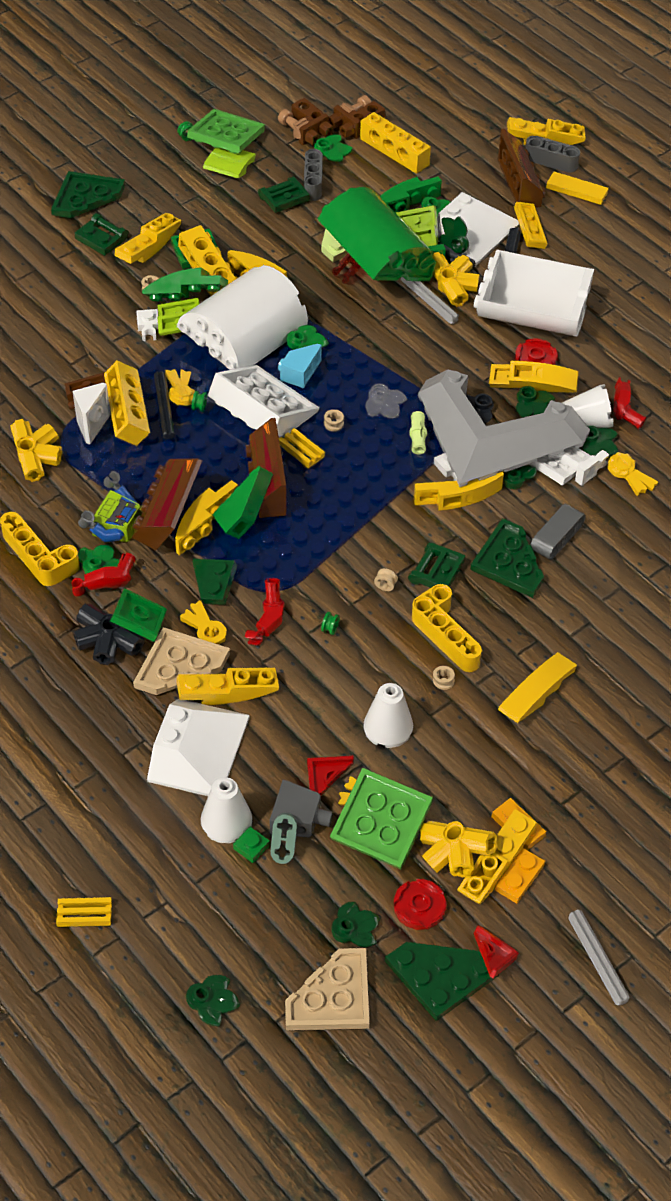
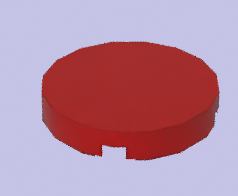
M539 338L528 339L525 343H520L517 346L515 360L556 365L558 354L557 349L550 346V342Z
M416 879V881L403 883L397 889L393 902L394 913L398 920L406 927L415 930H427L436 926L443 919L447 906L442 889L434 882L425 879Z

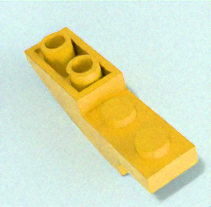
M509 117L507 122V131L515 137L523 138L524 145H526V140L530 136H539L568 145L581 143L586 139L584 126L562 122L561 120L548 119L545 125L540 122Z
M170 213L162 214L141 227V234L115 249V256L130 264L136 260L144 263L171 239L181 225L182 220Z
M228 251V263L231 271L239 276H242L254 267L266 265L275 268L287 277V271L266 259L241 251Z
M511 361L510 365L491 364L489 385L491 388H522L524 386H531L536 391L577 393L579 372L546 363Z
M501 471L495 476L480 481L473 479L462 487H459L457 481L416 483L414 487L415 505L437 504L438 511L468 506L485 500L500 491L503 485L504 473Z
M231 480L217 492L208 488L191 504L177 529L175 542L178 555H181L186 550H190L196 542L211 533L213 530L212 520L215 519L212 514L238 487L237 483Z
M228 668L226 674H178L176 679L179 700H201V703L204 705L241 702L279 690L275 668Z
M514 809L497 834L498 846L495 853H492L490 856L480 855L474 864V870L471 872V875L465 877L457 891L480 905L495 889L498 881L520 853L524 844L537 827V822Z

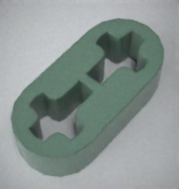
M290 813L279 814L273 824L271 856L274 861L280 864L288 863L293 858L295 852L297 820ZM283 819H288V824L293 826L288 828L287 836L282 835L283 828L278 826V823H282ZM282 840L286 841V850H290V853H286L285 857H280V853L276 852V849L280 848Z

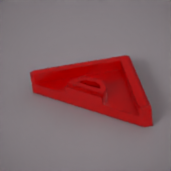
M354 756L307 758L309 790L322 795L354 764Z
M478 925L473 934L490 977L495 978L517 959L519 953L482 926Z

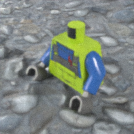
M112 471L109 474L110 478L106 477L104 479V485L115 490L109 491L94 515L91 511L85 510L81 514L82 518L78 521V524L81 528L89 527L92 535L104 542H127L134 534L135 529L132 526L136 518L142 515L140 511L141 506L123 484L119 485L120 476L116 471Z

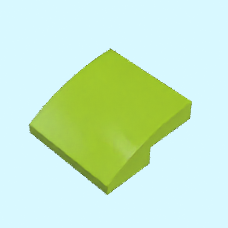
M215 148L206 159L203 168L240 178L246 174L247 166L255 161L256 154L245 150L240 153H231L223 148Z
M436 206L396 212L427 246L438 245Z
M194 298L157 305L159 335L181 332L177 327L179 319L199 305V299Z

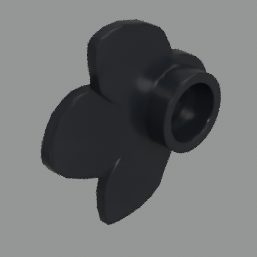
M478 394L476 397L466 395L484 424L490 422L492 419L491 411L494 407L492 398L488 394Z

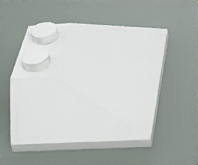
M463 192L440 211L437 216L438 238L445 234L441 221L442 218L449 217L455 220L460 216L465 221L468 230L466 237L469 241V248L462 254L476 261L475 267L508 237L510 228L520 226L517 219Z
M177 699L169 704L153 746L147 781L208 796L212 784L217 779L229 776L249 720V715L187 700Z

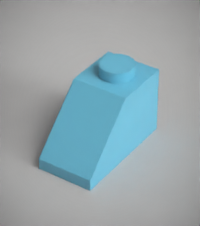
M314 344L289 351L286 357L280 360L278 365L280 381L304 388L321 362L322 345Z

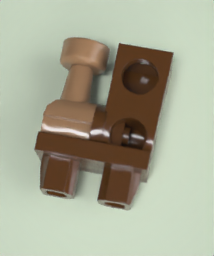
M363 95L352 106L347 103L335 106L334 114L329 116V123L333 126V129L339 126L340 134L344 138L353 136L357 139L360 137L361 120L373 112L385 118L386 109L375 101L371 102L368 96Z
M306 98L291 104V111L283 109L278 115V121L282 125H289L293 128L294 138L300 139L299 143L301 145L310 143L314 146L316 141L320 139V135L325 137L333 135V126L329 123V116Z

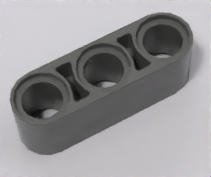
M539 136L527 138L525 149L528 151L530 162L532 161L533 163L565 172H575L578 169L580 150L577 147Z
M310 149L305 153L304 188L310 194L309 201H317L322 196V152L318 149Z
M566 503L563 504L531 542L533 551L552 560L581 528L586 515Z

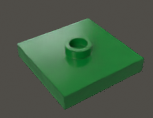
M124 588L110 621L154 642L158 636L167 608Z

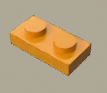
M511 798L496 808L491 815L501 827L506 823L514 809L533 819ZM537 823V827L523 848L526 850L531 849L546 836V830Z
M522 848L496 884L495 891L518 904L543 869L545 860Z

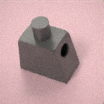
M283 780L270 817V834L273 831L275 818L281 813H290L297 820L296 836L311 837L315 824L330 827L333 812L320 809L321 795L319 793ZM283 819L282 823H278V826L283 828L282 835H287L288 828L293 827L292 824H288V819Z

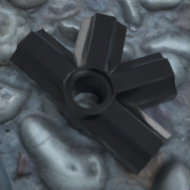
M90 603L84 604L80 608L76 619L85 627L73 630L78 650L81 651L95 646L93 659L103 665H109V663L114 662L117 647L130 656H137L141 652L145 644V639L142 636L111 622L113 614H106Z

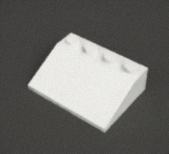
M258 365L216 373L208 394L210 398L215 400L217 405L225 407L233 416L245 421L250 428L257 430L270 418H276L279 438L285 437L287 432L290 433L293 428L296 429L319 411L318 406Z

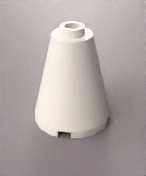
M605 384L562 402L565 405L572 406L587 426H595L597 428L613 427V418L611 419L610 417L611 407Z
M387 683L379 688L364 719V731L366 737L373 744L377 745L379 743L385 745V748H394L408 741L413 730V720L401 687L393 683Z
M228 777L219 778L212 784L201 814L202 828L211 840L219 843L235 842L237 838L252 826L251 810L237 783Z

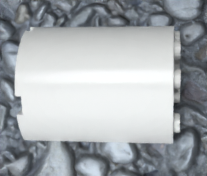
M496 250L494 258L490 257L489 270H485L483 282H481L479 287V295L475 297L474 308H477L478 316L577 337L584 318L594 269Z
M263 265L250 269L185 313L179 319L177 327L181 332L192 338L196 344L202 347L208 346L209 352L214 358H217L229 370L253 366L287 342L286 338L289 332L297 331L300 326L308 324V316L305 305H301L297 297L300 293L293 283L280 271Z

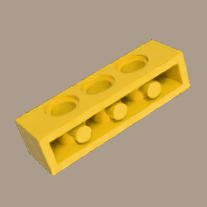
M375 112L361 120L360 139L416 174L430 165L431 146Z
M201 225L179 233L178 246L192 268H203L209 272V276L221 275L228 280V284L238 278L233 275L229 263L224 261L220 249L214 246L210 234L205 232ZM208 291V293H209L210 296H212V295H214V294L216 293V292Z
M116 360L104 373L115 437L137 446L150 433L139 373L137 369Z

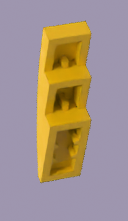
M557 652L532 672L506 698L498 710L519 723L544 705L546 697L559 689L561 682L575 672L577 664Z

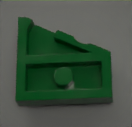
M193 559V567L202 602L204 604L226 605L237 568L236 562L234 560Z

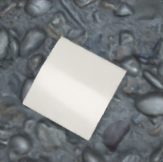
M572 446L564 449V452L549 458L547 455L539 457L537 462L529 465L535 466L543 474L564 485L576 475L577 465L582 460H587L591 456L581 449Z

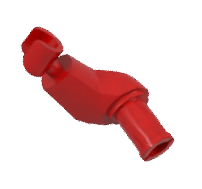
M619 377L615 384L614 416L618 420L624 419L637 427V429H640L647 417L642 416L631 408V381L622 382L621 377Z
M123 553L117 567H102L84 574V581L81 578H74L71 582L73 595L82 596L85 593V587L89 590L126 586L131 580L130 571L136 561L135 556L131 553Z
M278 578L265 580L266 599L262 603L264 614L256 623L257 631H246L245 638L250 639L247 644L260 645L263 641V636L268 637L282 624L285 603L280 598V579Z

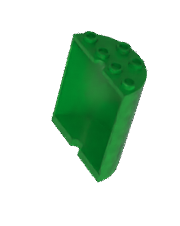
M368 187L349 188L322 208V213L318 217L319 222L373 280L398 281L400 277H403L406 281L431 280L436 266V261L433 259L434 253L373 189Z

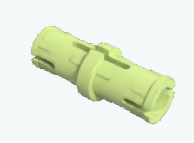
M416 411L411 415L412 428L409 432L412 438V452L419 455L426 451L425 438L427 436V429L425 428V414Z

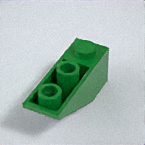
M258 466L212 514L225 533L239 539L254 524L273 476L272 472Z

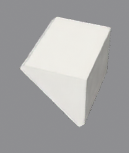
M105 383L73 391L77 423L87 444L92 443L110 416L108 390Z

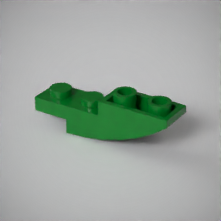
M439 176L420 181L418 177H414L395 185L380 197L395 213L407 211L410 205L422 202L425 197H440L442 180Z
M191 268L159 278L142 290V294L149 297L151 301L159 302L162 301V298H169L171 301H181V298H189V291L201 292V289H208L211 292H218L228 285V280L221 275L209 276V272L203 268Z

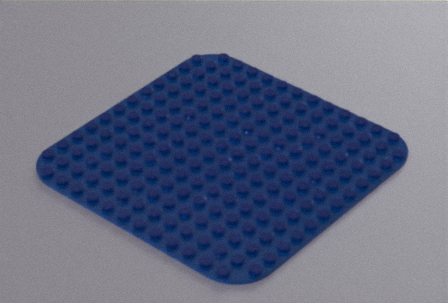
M309 319L307 325L316 327V333L323 335L327 339L328 346L321 349V362L304 388L286 382L283 383L319 407V411L296 429L325 452V457L310 468H307L280 446L286 481L287 515L259 518L258 513L254 524L239 539L225 533L216 519H213V530L211 533L196 542L190 549L203 559L234 560L237 568L233 580L248 589L259 592H266L265 580H269V578L280 579V591L289 589L303 581L434 464V457L444 453L433 430V424L426 415L425 406L418 397V392L421 388ZM184 334L138 369L150 430L145 439L136 446L115 437L110 410L109 418L91 444L85 442L76 417L73 418L62 432L61 447L63 456L70 465L108 492L115 489L107 488L104 485V479L106 477L110 478L109 474L112 471H116L120 476L119 485L123 484L140 506L150 496L147 494L151 483L157 479L154 477V474L159 465L164 466L169 459L202 460L176 527L170 534V536L175 538L184 514L204 491L210 488L217 492L231 480L240 486L249 476L248 461H251V458H246L245 445H249V435L256 429L247 426L245 421L233 416L229 410L217 405L215 400L208 396L215 374L228 371L229 369L210 354L208 346L202 347L196 344L187 334ZM285 342L255 365H258L280 380L279 362L292 349ZM175 369L180 378L181 369L185 372L190 371L191 377L188 386L195 391H199L200 394L203 392L207 393L205 411L201 412L200 409L192 410V404L188 406L177 405L170 400L175 437L165 440L162 434L154 374L161 371L165 373V370L171 371ZM166 377L167 386H168V393H169L170 388L172 387V385H171V383L169 382L168 378ZM339 410L343 413L344 426L339 431H329L325 428L324 415L327 411ZM416 411L425 414V428L427 429V436L425 438L426 451L419 455L412 452V438L409 432L412 428L411 415Z

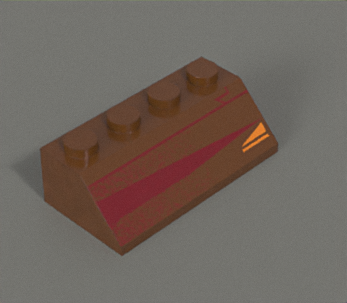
M501 129L498 163L515 202L531 203L535 205V208L541 207L542 199L545 198V189L540 185L539 175L535 174L534 165L529 160L527 149H524L522 142L506 129Z
M270 418L249 435V445H245L246 458H251V461H248L249 474L258 466L273 473L258 512L259 518L287 515L286 481L276 418Z
M169 459L164 466L159 465L154 474V477L157 479L151 483L147 494L150 496L144 500L140 507L142 515L136 518L132 526L135 529L132 536L133 539L157 551L176 527L202 460Z

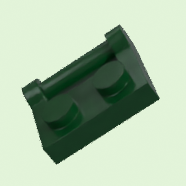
M294 176L277 185L258 189L260 199L265 200L275 213L310 200V194Z
M95 213L91 220L74 232L76 240L105 256L127 239L129 231L123 227L115 226L103 219L102 215ZM99 226L103 227L104 229H106V230L110 231L111 233L115 234V236H111L110 234L104 232L103 230L99 229L98 227H99Z
M428 543L424 549L423 557L415 570L410 572L408 580L415 585L422 584L430 588L437 584H444L450 587L465 562V555L435 543ZM438 556L429 574H425L424 571L432 558Z

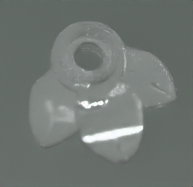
M375 384L369 390L366 410L370 416H376L381 413L387 418H397L400 413L398 404L405 402L407 397L399 390H388V387L384 384Z

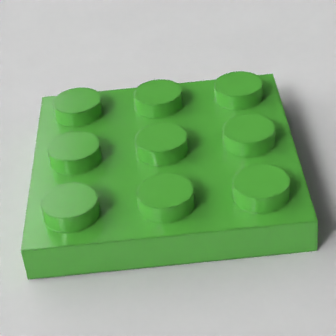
M213 109L188 130L187 137L199 143L210 144L215 148L229 150L231 153H240L264 132L265 124Z
M362 768L330 838L402 870L431 807L433 797Z

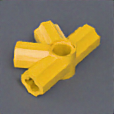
M435 252L433 259L436 261L433 275L438 281V289L446 294L452 305L456 307L463 306L469 298L466 291L477 292L479 274L468 273L473 266L469 257L465 255L458 256L449 264L443 254Z
M23 419L15 420L10 425L25 480L35 482L44 476L41 463L54 466L60 464L63 451L62 447L52 445L59 437L50 424L43 425L34 433H32L29 421Z
M427 821L420 828V841L423 844L432 845L422 857L436 873L449 863L450 873L453 876H460L462 878L469 876L474 870L472 853L490 856L492 853H495L498 846L497 835L494 832L464 827L458 821H453L449 824Z

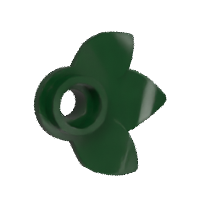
M460 216L455 220L449 217L442 218L441 221L445 234L438 238L440 243L450 247L456 253L466 252L469 248V241L466 237L468 230L465 221Z
M524 386L517 392L516 399L518 403L516 411L522 418L542 414L550 401H555V397L547 391H536L531 386Z
M587 426L590 429V433L583 444L584 452L590 456H596L601 450H604L609 454V457L618 452L617 446L612 441L618 435L616 431L610 428L598 429L595 426Z
M525 465L507 472L503 471V482L507 488L518 489L525 480L535 477L537 468Z
M348 902L342 905L337 912L338 918L331 925L334 939L341 943L351 941L359 947L375 945L377 942L371 932L377 928L380 917L372 911H360L356 902Z
M208 976L203 983L191 985L186 992L188 1005L192 1009L197 1010L200 1019L208 1025L219 1027L222 1018L221 1013L232 1012L240 1007L237 996L227 989L230 979L226 976ZM196 993L202 994L205 998H199Z

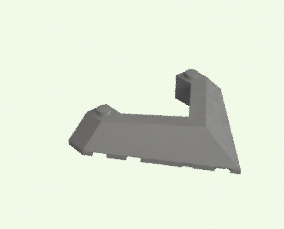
M449 369L426 380L418 392V397L425 406L424 410L429 421L433 424V430L441 448L447 455V461L451 470L457 476L459 487L467 485L468 481L473 479L480 481L495 476L501 471L507 472L537 462V458L545 455L549 458L564 452V449L572 446L574 448L581 447L590 433V429L572 406L552 400L542 414L486 426L466 397L468 375Z

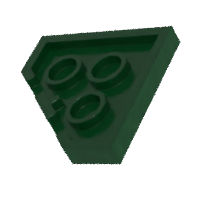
M68 171L53 203L51 213L54 216L73 218L120 199L126 186L125 179Z
M504 518L499 522L470 567V570L532 598L544 580L542 570L539 569L536 563L533 549L526 539L524 528Z
M405 942L385 956L387 965L435 1021L442 1018L495 979L490 977L481 952L477 950Z

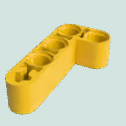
M7 512L1 516L0 524L5 541L42 585L53 586L79 571L80 564L76 547L73 545H63L50 552L18 513Z
M437 584L414 599L412 604V622L460 669L465 672H474L480 666L482 648L477 641L447 614L451 608L452 590L447 585Z

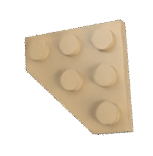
M163 627L133 682L134 688L158 695L177 688L176 679L178 674L220 673L230 655V648Z
M366 948L338 949L331 956V959L322 968L319 967L295 994L292 993L285 1000L286 1030L369 1028Z

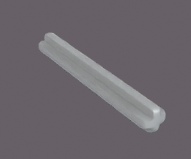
M401 277L402 282L447 322L454 324L459 320V315L421 281H406Z
M581 910L571 912L568 919L614 1003L617 1006L627 1003L629 1001V994Z

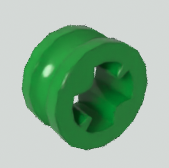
M189 121L181 123L177 129L178 134L184 141L192 140L187 137L188 132L186 133L193 126Z
M195 391L192 398V410L200 409L201 412H204L207 404V393L203 392L200 394L199 391Z
M328 611L324 616L321 632L329 631L330 635H334L339 625L340 615L335 614L333 616Z

